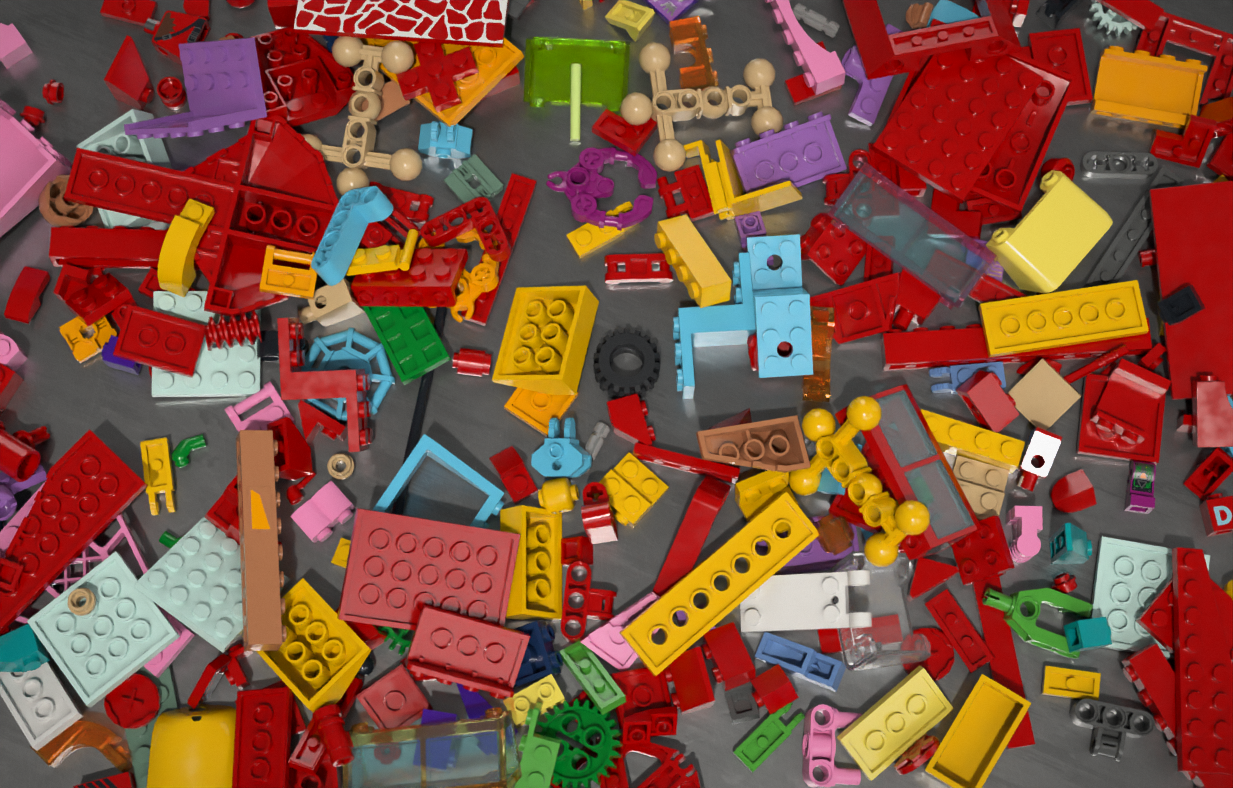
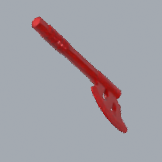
M1125 344L1063 378L1071 384L1097 369L1120 359V357L1130 353ZM1041 359L1029 361L1016 370V372L1026 375ZM1045 359L1060 374L1062 364Z

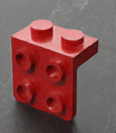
M820 213L812 219L810 228L800 237L801 260L812 261L836 285H843L866 254L867 243L837 213Z

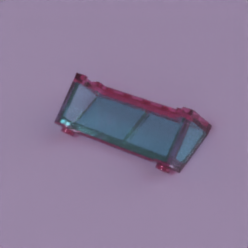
M866 162L828 213L833 218L830 222L842 232L847 228L941 296L938 301L950 310L954 306L958 309L962 307L999 260L996 254L981 246L977 241H974Z

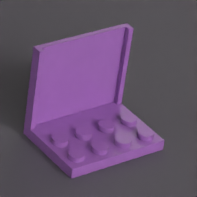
M255 38L179 44L180 60L182 62L184 84L190 112L124 124L125 135H137V139L151 137L156 139L169 136L170 138L196 137L204 135L203 130L208 129L209 133L225 131L224 126L229 125L230 129L245 126V121L267 117Z

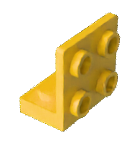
M767 470L735 483V501L747 523L783 492H787L799 506L788 486L789 472L783 473ZM782 522L778 523L775 528L777 535L788 531L787 525Z

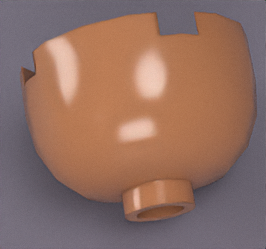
M58 175L51 183L49 181L38 199L40 213L43 218L55 227H76L82 224L93 212L94 207L64 199L70 175Z

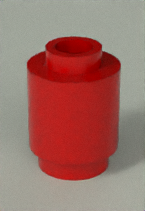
M460 347V353L454 352L452 368H457V374L482 377L483 374L489 375L492 354H487L484 350Z

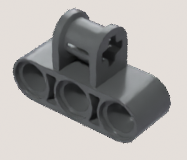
M1083 699L1076 702L1069 711L1071 721L1074 724L1093 729L1090 748L1091 755H1106L1113 757L1115 761L1121 760L1126 737H1144L1149 735L1155 727L1153 716L1146 711L1092 699ZM1080 706H1085L1089 709L1090 718L1088 720L1083 719L1079 715ZM1107 712H1113L1117 716L1118 722L1116 726H1112L1107 722ZM1135 718H1140L1144 721L1145 729L1143 732L1135 729Z

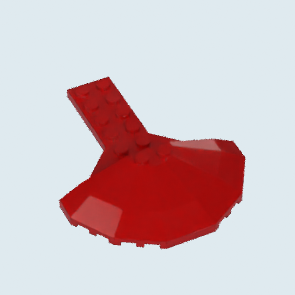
M277 115L268 119L259 118L251 120L248 134L238 139V142L226 149L223 148L207 157L205 161L195 167L191 166L184 171L77 148L64 194L66 201L168 224L172 223L175 215L180 216L189 198L214 208L215 214L199 241L194 261L210 284L204 311L225 316L234 314L235 317L241 315V312H252L286 301L291 297L260 292L259 288L267 245L276 246V249L306 254L316 252L339 203L322 154L315 150L300 133H297L288 125L283 117ZM276 259L273 261V265L310 270V265Z

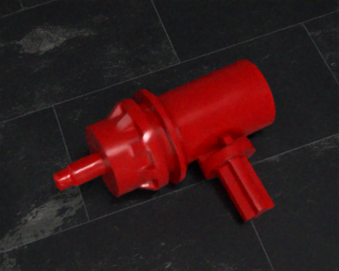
M0 420V471L17 482L28 480L40 464L41 456L35 450V446L50 438V434L47 433V427L41 426L30 432L19 430L11 435L6 431L5 424Z

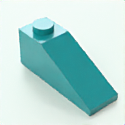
M1064 523L1049 538L1051 565L1084 564L1089 560V556L1092 555L1091 540H1087V532L1071 523Z
M29 624L0 636V672L32 671L50 661L47 649Z

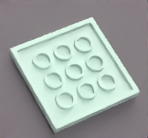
M154 291L153 311L202 325H207L208 319L211 316L215 323H218L221 315L204 311L208 291H188L185 297L169 291ZM258 309L255 312L258 315L261 330V309ZM252 312L245 313L248 319L251 318ZM223 315L226 322H229L230 316ZM241 315L236 316L237 321L240 320ZM204 337L192 378L152 367L153 397L251 396L261 390V358L257 359V337L254 345H251L248 338H246L245 344L242 347L237 340H235L233 348H230L227 342L224 341L223 349L220 350L216 343H213L211 351H208L206 337Z
M203 517L136 582L135 588L224 653L243 633L240 545ZM285 575L283 588H280V593L290 582V579Z
M1103 536L1100 538L1091 603L1093 609L1090 619L1106 617L1111 629L1112 644L1103 648L1135 653L1149 644L1157 643L1166 659L1175 660V656L1136 622L1173 577L1171 548ZM1204 554L1209 571L1210 555Z
M116 551L27 620L83 702L90 708L180 637L158 605L135 588L138 578ZM78 588H87L96 597L94 609L84 616L75 615L68 608V597L72 591ZM86 598L80 600V607L86 603Z

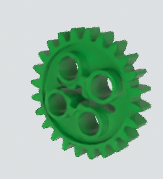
M575 699L573 707L567 701H564V709L562 710L554 705L555 714L552 716L545 712L544 714L548 721L546 723L538 721L542 731L536 732L539 735L562 740L561 744L564 745L563 753L557 757L552 784L558 786L562 782V788H570L572 783L573 788H580L583 783L585 788H591V781L593 780L598 785H601L599 776L604 775L609 778L610 775L606 769L608 767L616 769L617 766L612 762V759L621 758V755L615 751V748L623 746L620 741L615 740V738L621 735V732L619 730H612L617 725V722L614 719L607 721L611 714L609 712L604 715L600 714L596 706L592 708V703L589 700L585 701L583 707L578 699ZM572 720H577V729L573 732H567L568 723ZM561 732L572 740L580 742L586 748L598 753V757L594 758L579 748H574L565 740L557 737L556 734ZM595 733H601L602 739L600 743L591 746V737ZM586 757L588 763L585 769L577 770V761L580 758Z

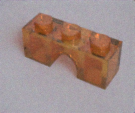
M696 16L669 21V36L673 54L685 53L695 59L693 65L679 68L681 89H693L695 91L701 89L702 91L710 86H719L716 71L712 72L710 63H713L711 48H706L705 40H708L707 28L705 24L701 25L700 17Z

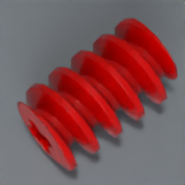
M255 310L252 311L250 319L247 318L244 312H241L240 320L238 321L235 315L231 314L229 322H226L223 315H220L218 323H215L211 316L208 319V324H204L208 351L212 350L213 343H216L219 350L223 349L224 341L227 342L230 348L234 347L235 340L238 341L241 347L244 346L246 338H248L251 345L255 344L256 337H259L262 343L259 318Z

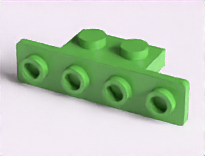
M537 702L534 709L529 708L525 725H529L527 735H522L518 751L523 752L521 762L516 761L512 777L517 778L514 788H550L562 740L536 734L543 705L541 702Z

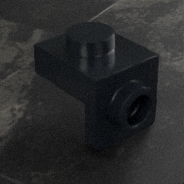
M1189 285L1167 299L1157 302L1159 307L1158 313L1161 319L1170 326L1177 325L1206 309L1193 285Z

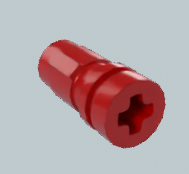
M331 704L316 710L312 716L317 725L318 733L323 736V742L332 765L339 767L353 761L352 749L354 746L349 732L344 730L345 721L339 705Z

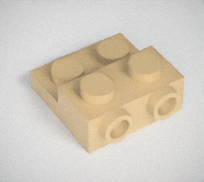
M957 455L952 472L978 521L991 516H999L1010 470Z

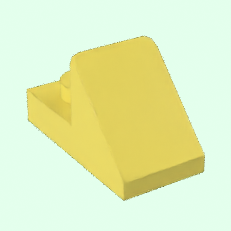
M619 0L605 18L609 24L626 29L633 41L636 42L651 25L655 12L651 8L627 0Z

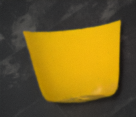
M201 704L197 708H205L203 711L191 712L188 710L193 708L186 706L162 713L157 718L152 732L147 788H232L236 709L226 705ZM193 716H202L199 721L192 720Z

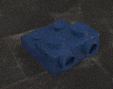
M537 620L513 629L530 635L513 689L532 682H538L550 674L555 676L561 673L560 667L563 665V659L560 652L554 650L552 640L555 639V633L550 624H546V621Z

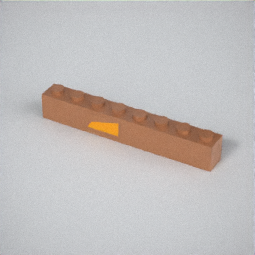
M240 430L236 437L244 651H278L282 642L286 641V626L281 623V615L285 613V599L280 598V588H283L284 573L279 571V561H282L283 548L282 544H278L277 534H281V518H277L276 508L280 507V492H275V482L279 480V467L274 466V456H277L278 442L273 440L272 430Z

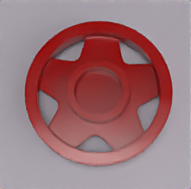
M924 735L898 758L893 766L899 775L915 770L937 751L940 741L934 735Z

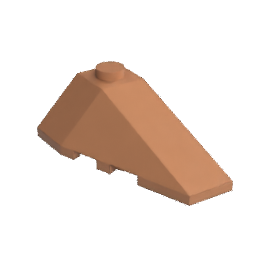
M797 415L696 432L703 460L783 473L811 467Z

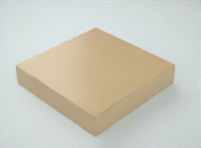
M1044 358L1007 393L1016 402L1015 407L1035 427L1046 431L1082 396Z

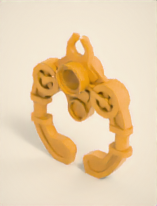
M476 228L456 237L457 241L461 243L476 240L479 242L480 248L485 250ZM422 238L415 249H442L445 243L431 247ZM497 240L493 242L495 248L498 244ZM487 252L482 256L483 263L475 266L471 273L467 272L464 268L455 289L456 305L454 307H447L450 308L452 317L458 322L463 321V317L458 314V311L468 310L465 319L470 320L474 312L475 299L482 292L493 290L499 282V262L493 261Z

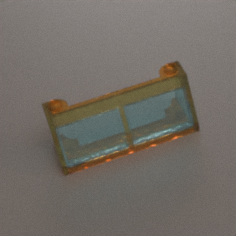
M500 707L485 710V715L474 719L374 729L373 726H368L367 722L353 724L348 731L354 746L352 749L354 760L343 765V788H512L522 777L511 710L502 711Z

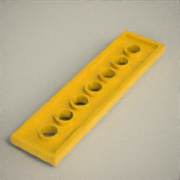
M783 492L621 630L619 634L653 676H657L820 535L819 531L787 492ZM780 522L788 527V534L785 538L778 537L775 532V528ZM759 540L765 541L768 545V551L763 556L755 551V545ZM739 557L744 558L748 564L747 570L744 573L737 572L734 566L735 561ZM718 575H723L727 579V587L723 591L717 590L714 586V580ZM699 592L703 593L707 599L706 605L701 609L697 608L693 603L694 596ZM678 610L686 615V622L680 627L676 626L672 620L673 614ZM657 628L662 629L665 633V640L659 645L655 644L651 638L652 632Z

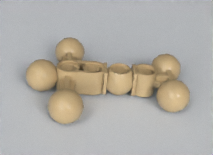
M338 37L332 46V55L338 64L344 67H352L364 60L363 66L354 73L355 86H353L352 90L356 92L351 95L348 102L349 111L352 116L348 115L350 121L345 128L343 147L323 145L322 141L313 134H303L302 136L315 150L322 154L325 161L344 163L348 166V168L339 173L336 179L337 189L342 196L352 189L369 187V179L363 171L368 167L391 170L392 174L401 181L415 179L423 168L422 159L415 150L402 148L393 155L373 152L376 138L374 125H377V121L374 119L381 111V101L378 96L382 95L380 90L384 85L383 75L378 71L379 63H383L384 67L391 73L399 74L411 68L414 62V54L411 47L403 41H392L385 47L363 45L359 38ZM369 74H372V83L366 86L365 79ZM368 99L369 106L366 111L362 112L361 104ZM363 125L365 132L362 137L358 138L357 130ZM359 151L361 158L354 164L353 155Z
M656 42L645 45L639 53V64L642 70L650 75L653 94L652 102L645 94L634 92L627 95L620 106L623 119L631 125L638 126L644 124L650 118L657 122L660 143L654 149L653 159L661 170L667 172L678 170L686 160V151L683 145L675 140L672 122L687 121L694 117L700 119L702 115L710 119L719 118L724 114L725 116H729V114L740 116L746 112L747 107H757L751 118V127L756 135L759 136V134L774 129L776 134L781 132L783 128L781 112L772 107L769 87L775 80V69L768 60L756 58L746 64L743 70V79L748 87L735 85L732 88L726 86L724 90L716 86L707 87L702 91L701 89L696 91L693 89L667 90L665 71L671 64V55L667 47ZM733 98H740L743 101V103H737L733 100ZM708 100H715L718 103V105L713 106L708 102ZM682 102H689L693 107L687 108ZM657 104H664L668 109L661 110L657 107Z

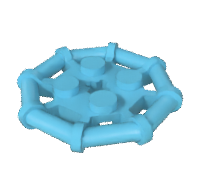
M352 327L342 332L314 338V343L305 356V365L301 366V371L365 369V374L370 376V385L372 382H380L371 400L366 397L367 401L371 402V414L375 415L390 386L395 384V377L392 376L387 354L382 343L364 336ZM346 341V347L341 348V350L329 351L327 348L328 346ZM355 342L370 351L364 355L352 348L353 343ZM322 351L325 356L318 368H311ZM374 357L377 358L381 375L372 373L369 361ZM332 398L338 402L337 410L319 401L320 399H305L307 404L342 424L344 421H347V410H344L346 398Z

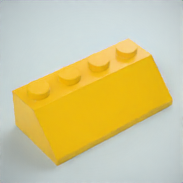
M525 505L501 509L500 531L520 534L506 618L514 620H561L562 513L553 515L546 509Z

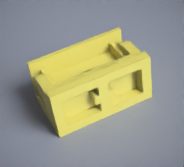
M550 674L514 694L513 698L509 697L503 700V703L518 729L525 725L529 708L534 709L537 702L543 703L541 716L545 712L552 710L554 705L559 706L564 703L565 697L554 677Z

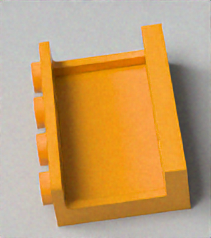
M1109 46L1108 49H1104L1100 53L1090 113L1185 130L1190 115H1197L1203 76L1207 72L1208 66L1201 65V61L1195 59H1186L1185 62L1176 61V57L1171 55H1160L1159 58L1150 56V53L1147 51L1135 50L1134 53L1124 52L1122 47Z

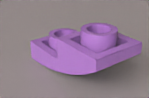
M760 211L734 217L743 253L747 252L746 237L767 236ZM772 255L767 259V266L774 265Z

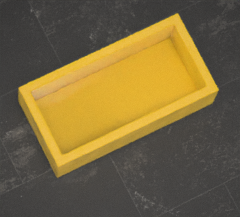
M982 674L927 765L925 772L951 788H982L1031 706V702Z

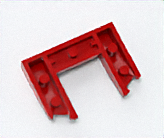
M1166 12L1161 14L1150 33L1141 29L1135 50L1147 51L1150 53V56L1160 58L1165 44L1168 42L1213 57L1199 104H1208V99L1221 97L1226 99L1230 97L1233 89V34Z

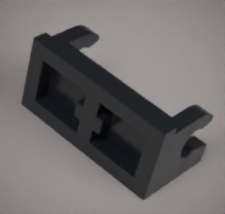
M1047 0L1035 14L1055 30L1083 0Z

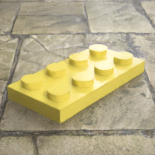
M918 666L836 738L864 775L872 781L954 708L923 667Z

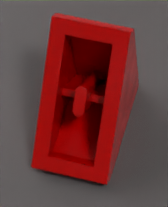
M1220 447L1215 448L1183 484L1201 500L1205 501L1206 497L1211 495L1233 472V458Z
M923 557L917 558L906 596L907 600L911 602L954 577L959 572L958 568Z

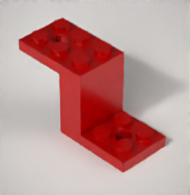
M277 318L281 400L346 398L349 452H361L369 449V444H372L373 441L372 428H368L367 417H371V402L366 399V390H370L369 374H365V369L301 371V366L305 365V352L300 350V339L304 337L303 323H299V318Z

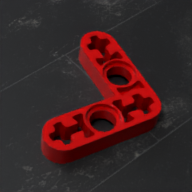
M485 197L474 198L426 222L420 231L426 244L436 247L476 228L486 252L493 261H504L511 254L510 243L490 201ZM480 208H483L484 211H482L481 213H479L478 210H479ZM464 218L460 225H451L454 219ZM488 225H496L491 233H483ZM436 231V235L432 236V232ZM496 240L498 241L501 249L498 251H496V248L493 244V242Z

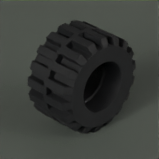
M624 329V333H619L618 330L613 331V336L609 337L606 335L603 338V343H599L596 347V353H594L593 358L595 379L597 383L599 382L600 389L603 392L606 390L611 398L614 395L618 396L619 399L633 394H638L642 398L646 396V391H651L654 388V383L658 381L660 354L659 352L657 353L656 344L650 342L649 336L645 335L642 337L641 331L635 330L634 333H629L630 329ZM630 353L642 361L643 367L634 376L622 377L612 370L611 362L620 354Z

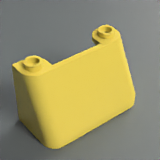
M1051 170L1043 176L1040 188L1045 194L1015 228H999L992 234V238L985 245L1019 289L1042 294L1056 290L1113 223L1112 218L1100 205L1064 173Z

